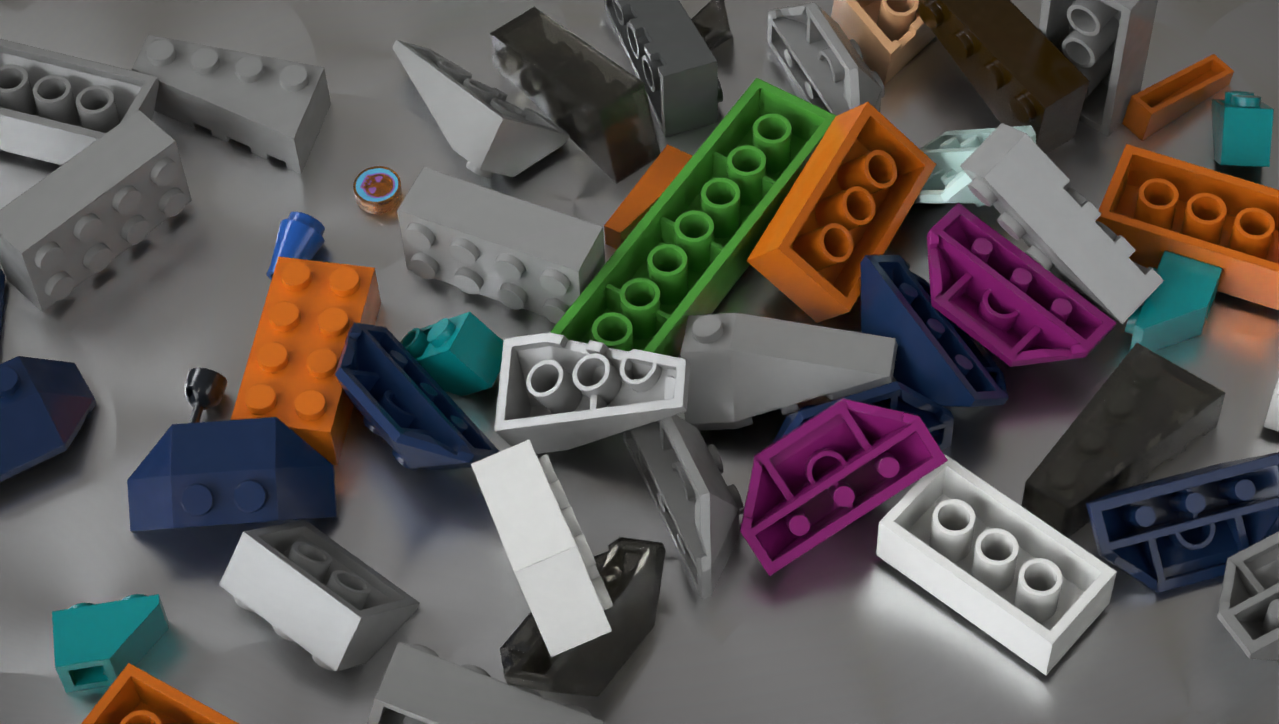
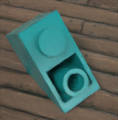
M1225 91V99H1212L1214 160L1220 165L1269 167L1274 109L1261 102V97L1254 96L1253 92Z
M1164 251L1158 268H1153L1164 281L1144 301L1143 306H1139L1127 320L1125 332L1133 335L1129 354L1140 357L1201 335L1216 296L1222 268Z
M471 312L450 319L443 318L437 323L421 329L414 328L400 342L444 391L459 396H466L492 388L501 370L504 341Z
M134 594L119 601L101 604L79 603L71 606L69 609L52 611L55 668L65 692L111 686L128 663L136 666L169 629L168 619L159 594L150 596Z

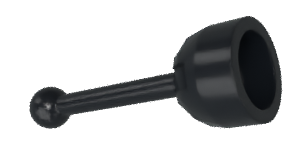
M193 368L189 370L184 385L185 398L193 407L189 423L200 422L203 410L217 406L222 400L227 386V379L220 373L207 368Z

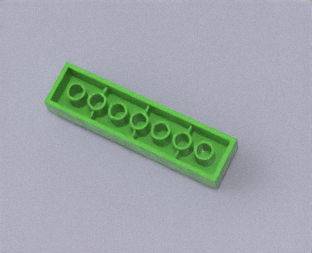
M756 78L550 332L564 335L568 340L584 343L592 340L602 342L609 348L624 351L638 349L679 357L688 317L712 314L750 264L746 260L837 115Z

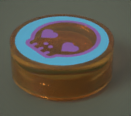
M383 166L370 167L360 172L354 180L353 189L356 203L362 210L368 213L382 214L389 212L397 207L402 199L400 177L390 168Z

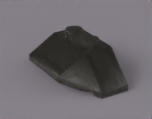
M619 537L608 545L609 551L594 556L595 565L614 606L604 610L612 629L611 632L551 657L532 612H530L499 649L504 669L503 674L507 684L546 692L598 697L655 626L666 553L663 543Z

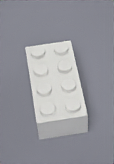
M526 440L472 463L471 466L513 571L550 656L553 657L611 632L612 629L604 610L614 607L597 570L596 562L587 540L581 531L548 455L537 458L530 440Z
M944 454L948 461L920 478L879 522L876 555L1030 665L1047 675L1109 605L1117 571Z

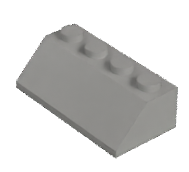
M0 39V150L63 165L136 111L140 110L152 120L159 87L158 77Z

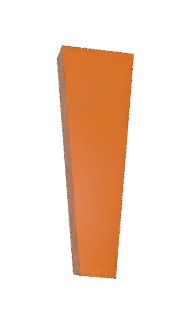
M1212 54L1132 95L1122 124L1141 141H1144L1228 86L1234 70L1215 54Z
M666 145L604 225L605 244L615 249L619 248L692 158V155L671 145Z

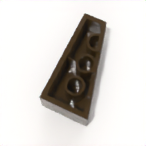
M919 0L918 13L922 21L932 30L1000 123L1011 127L1031 125L1036 133V144L1046 155L1075 137L1090 81L1010 0Z

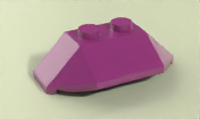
M960 203L956 204L927 234L931 306L1010 367L1085 358L1116 325L1113 319L1047 269L1043 268Z
M842 398L754 455L740 532L768 575L771 576L948 460L920 416Z

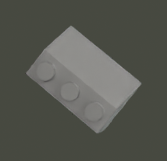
M306 520L243 531L219 586L235 597V602L241 608L260 615L273 625L274 631L280 637L296 642L312 654L315 663L335 672L366 664L416 612L420 602Z

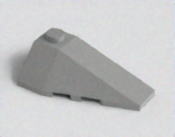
M742 313L689 316L681 348V358L687 359L690 362L687 411L684 412L685 421L697 427L699 431L738 429L753 424V416L781 408L782 414L785 415L798 411L797 403L825 395L831 400H836L892 383L898 347L896 338Z
M551 332L506 338L503 342L494 431L510 446L530 440L535 453L540 454L569 450L686 412L690 362L684 358L638 349L624 351L609 348L602 342L589 340L588 343L568 340L564 335Z

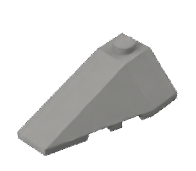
M399 40L395 41L393 46L394 52L451 148L468 161L466 167L470 171L486 178H492L494 173L515 177L566 144L569 134L531 108L525 107L523 111L519 107L506 102L507 94L497 88H491L471 79L472 74L431 49Z

